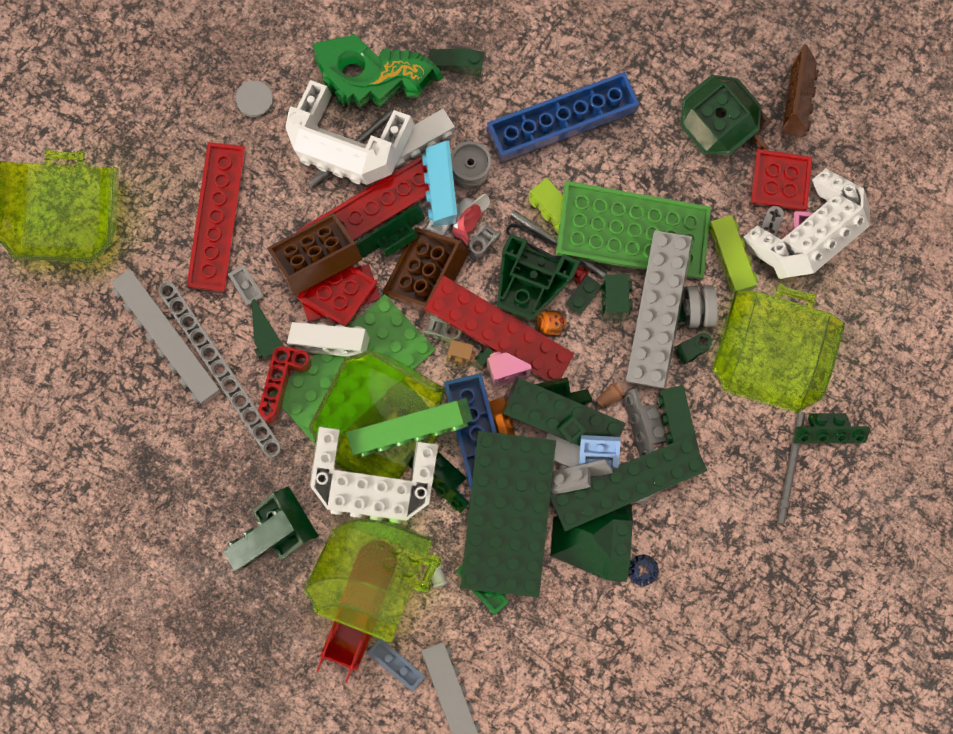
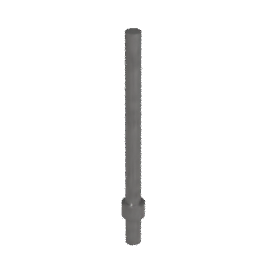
M388 110L355 141L364 143L390 119L392 112ZM318 170V174L308 182V185L311 188L315 187L322 179L325 180L329 177L331 171L327 170L324 172Z
M516 210L512 212L511 217L524 226L557 243L558 239ZM576 259L589 272L593 271L603 279L605 274L608 273L597 266L596 262Z
M798 412L795 428L803 427L805 412ZM793 441L782 499L779 500L778 504L780 509L777 523L785 524L787 510L790 509L791 504L789 499L800 443H793Z

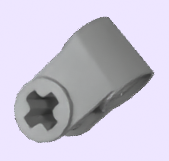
M487 222L481 226L470 242L469 255L474 259L482 258L501 236V232H496L488 226L489 223ZM479 245L482 250L476 251L473 249V246Z
M430 315V323L427 330L424 331V335L447 343H451V340H461L462 333L460 330L438 317ZM456 330L458 334L455 337H450L448 332Z

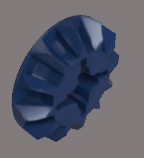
M642 554L631 559L628 575L635 584L646 586L657 579L659 568L658 563L653 557ZM648 563L647 571L650 574L644 573L639 577L641 570L638 566L643 567Z

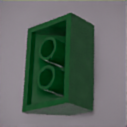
M289 486L273 492L252 510L257 521L260 522L265 518L270 519L273 516L272 513L281 507L283 509L291 508L303 528L274 548L281 560L304 548L319 537Z

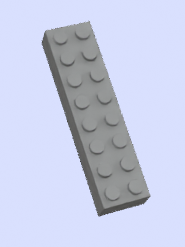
M654 230L626 381L628 383L666 389L694 242L692 236Z

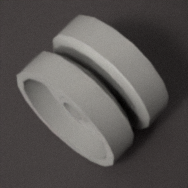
M467 141L460 143L454 148L451 153L454 182L463 188L469 189L479 187L485 183L491 167V156L485 146L478 142Z
M703 285L700 292L696 286H686L683 306L687 328H698L701 322L704 327H715L718 308L714 286Z

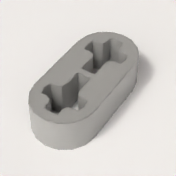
M779 206L770 207L765 214L761 228L767 230L769 225L772 226L770 232L776 236L784 216L783 210ZM775 211L778 217L773 222L771 221L772 213Z

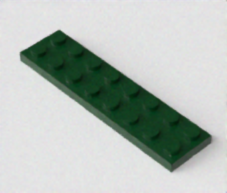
M691 435L618 466V469L612 468L611 474L591 477V487L557 495L551 494L550 500L562 528L566 532L705 473L708 470Z

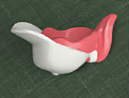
M483 194L475 200L464 198L457 206V219L452 228V233L455 237L462 240L466 246L470 243L467 233L475 228L477 221L482 217V213L490 204L487 194Z

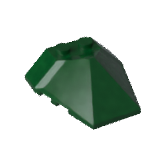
M510 233L502 251L497 307L533 321L573 279L580 261L564 254L561 259L551 258L529 247L528 240Z
M632 504L564 532L558 516L553 517L550 556L607 581L627 582L631 560Z

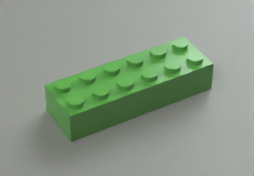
M467 398L346 433L352 454H359L360 457L377 452V449L380 452L395 447L394 443L398 447L413 442V438L416 442L431 437V433H433V436L449 432V428L452 431L467 427L468 422L473 421Z

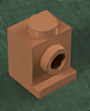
M451 340L446 362L450 363L452 359L454 363L460 365L473 363L476 352L473 351L474 345Z

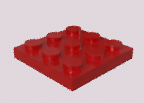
M757 149L750 204L769 207L779 206L783 209L806 212L812 157Z
M351 265L301 292L297 298L336 324L348 327L378 283L375 279Z

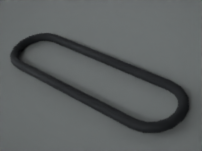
M510 224L506 228L508 235H510L509 228L516 226L557 246V243L519 224ZM528 243V246H529V247H531V248H533V249H535V250H537V251H539V252H541V253H543V254H545V255H547V256H549V257H551V258L560 259V258L562 257V256H554V255H552V254H550V253H548V252H546V251H544V250H542V249H540V248H538V247H536V246H534V245Z

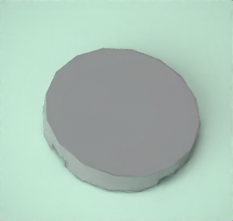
M252 80L245 82L239 87L236 93V104L244 115L257 118L271 109L273 95L265 83Z

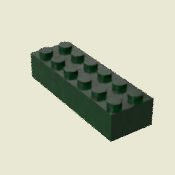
M519 377L515 378L501 411L505 415L567 440L558 428L572 415L586 430L582 435L620 437L626 424ZM581 436L573 443L580 446Z

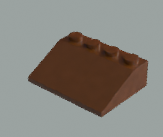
M803 44L791 65L781 134L804 137L805 133L810 131L811 121H809V114L812 115L814 104L811 101L816 93L814 80H817L819 70L816 69L817 62L806 44Z
M334 213L267 248L294 295L362 260L356 243Z
M415 227L414 231L418 238L406 245L382 293L414 309L433 315L424 309L443 276L455 282L470 250L460 240Z

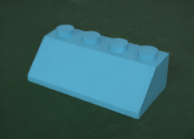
M444 141L427 147L425 154H422L423 166L427 167V172L424 173L425 184L429 185V191H426V199L431 204V209H428L429 221L432 220L433 226L455 224L457 219L449 141Z

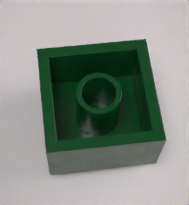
M605 274L601 284L602 321H625L627 316L630 315V310L633 309V301L629 299L630 292H632V280H629V274Z

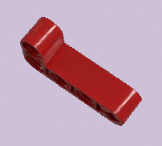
M284 346L274 350L259 405V414L266 423H274L279 417L290 371L306 372L310 369L311 360L306 351ZM281 355H287L285 360H278ZM299 359H306L305 363L297 364ZM276 373H283L281 378H274ZM272 391H278L275 397H269Z

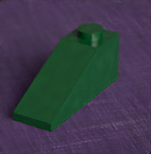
M467 48L430 49L428 58L439 70L481 77L485 52Z
M253 299L251 303L254 343L256 346L254 351L259 359L263 358L265 362H268L272 359L274 350L283 346L258 303Z

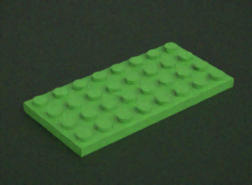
M565 181L556 255L562 256L564 254L571 258L647 271L654 230L692 236L694 242L687 278L702 280L704 279L711 207Z
M385 294L348 326L349 328L359 326L366 329L370 339L365 358L315 354L310 359L311 367L308 371H296L288 379L281 408L315 445L319 426L339 429L340 436L381 397H384L389 388L403 377L406 378L436 351L435 347ZM273 391L270 396L275 397L278 391Z

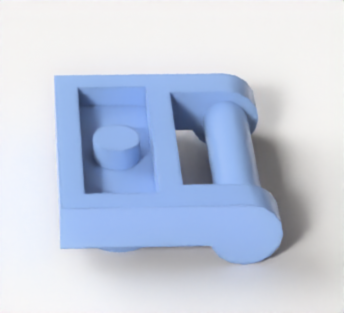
M581 435L579 464L607 460L612 468L618 469L621 438ZM586 456H593V457H611L612 459H608V458H589V457H586Z

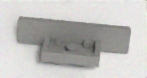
M631 389L625 392L623 398L641 457L655 451L653 444L663 443L667 439L657 404L642 406L637 389Z
M597 460L553 471L551 492L553 495L591 487V477L611 474L612 467L607 460Z

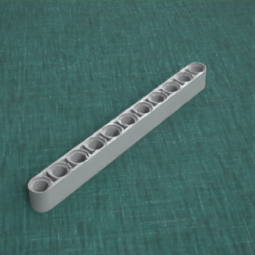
M171 282L162 283L159 287L161 298L264 454L269 459L279 458L282 454V448L278 440L260 416L258 410L175 285ZM166 290H173V293L170 296L164 295V292ZM179 304L184 306L181 311H174L175 306ZM187 320L194 321L191 327L184 326ZM197 336H204V340L202 342H195V338ZM208 351H214L215 354L212 358H205V354ZM218 367H225V371L222 374L215 373ZM229 382L236 384L232 390H227L226 385ZM239 398L246 399V403L244 405H236V401ZM251 413L257 415L256 420L253 422L246 420L247 416ZM261 429L267 431V435L263 438L257 436L258 431ZM271 445L278 447L277 452L274 454L267 452L268 447Z

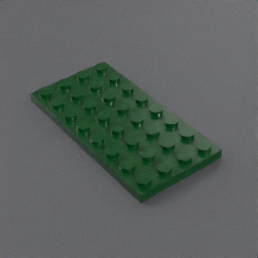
M478 431L460 589L539 598L556 440Z

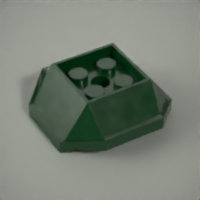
M711 74L683 98L680 127L704 155L730 156L759 132L762 105L738 78ZM722 110L726 113V116L718 118L716 112Z

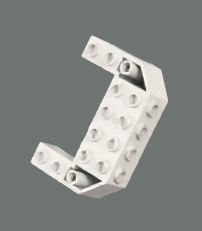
M310 80L297 108L290 106L286 122L287 133L300 162L308 166L310 164L315 165L324 172L327 170L331 171L340 178H350L356 184L363 183L368 185L392 175L415 126L411 116L394 110L381 138L371 135L368 144L365 145L318 127V123L332 95L327 86Z
M824 169L812 181L818 196L827 200V202L782 240L763 228L756 226L744 236L749 252L773 266L779 279L815 273L870 226V205L864 188L828 169Z
M319 426L310 487L324 506L331 510V514L342 515V512H349L352 517L362 518L363 514L370 515L372 520L381 521L383 517L390 518L389 522L401 523L402 520L407 521L429 504L438 449L437 444L416 441L411 479L405 478V480L340 471L334 468L339 429Z

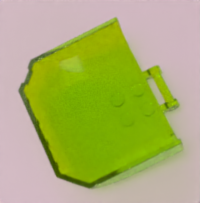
M52 149L45 150L44 164L0 161V244L9 252L8 254L13 259L92 263L113 242L117 218L119 168L84 166L85 151H78V153L59 152ZM52 159L77 160V166L52 164Z
M781 283L778 284L775 297L760 292L735 291L729 300L711 369L718 376L725 392L798 413L822 400L835 366L845 323L832 313L813 308L817 294L812 292L810 294L785 287ZM782 294L805 300L807 304L805 306L781 299Z
M374 350L345 357L309 425L310 433L313 434L315 441L314 447L316 449L319 426L339 429L335 465L347 472L400 479L415 454L416 442L414 438L413 442L397 447L396 443H394L395 447L380 452L377 449L375 453L360 457L359 454H352L346 432L439 406L442 403L445 388L407 365ZM431 433V437H429L427 442L436 443L439 435L433 436V433Z
M351 520L338 525L331 531L307 581L304 592L306 596L310 597L315 613L392 642L412 589L423 593L429 592L431 588L430 582L436 568L440 566L441 558L437 555H428L434 537L398 523L389 522L388 520ZM426 564L428 568L424 578L419 581L417 580L422 565Z

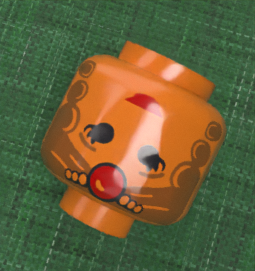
M543 311L537 318V328L543 335H560L562 330L566 328V318H563L560 311Z

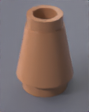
M616 382L613 385L610 384L596 401L603 409L623 399L622 396L625 393Z

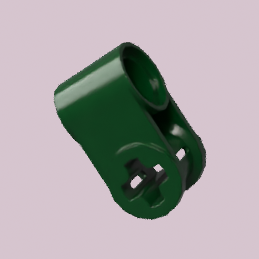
M700 333L680 343L674 349L685 365L707 352L712 344V338L707 333ZM700 340L706 342L705 346L703 344L699 345Z

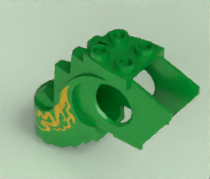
M354 33L351 36L316 42L312 46L316 53L314 59L323 75L322 81L324 85L328 87L330 93L337 97V102L343 107L345 105L350 107L352 104H355L361 109L367 103L373 101L381 108L400 90H403L407 98L420 97L423 90L432 80L440 82L444 78L439 68L424 55L417 52L410 53V50L401 51L398 49L391 51V48L382 49L378 57ZM349 64H358L363 69V72L357 76H347L342 71Z

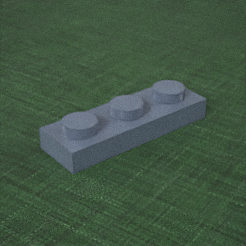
M381 638L367 652L412 692L425 678L420 671Z

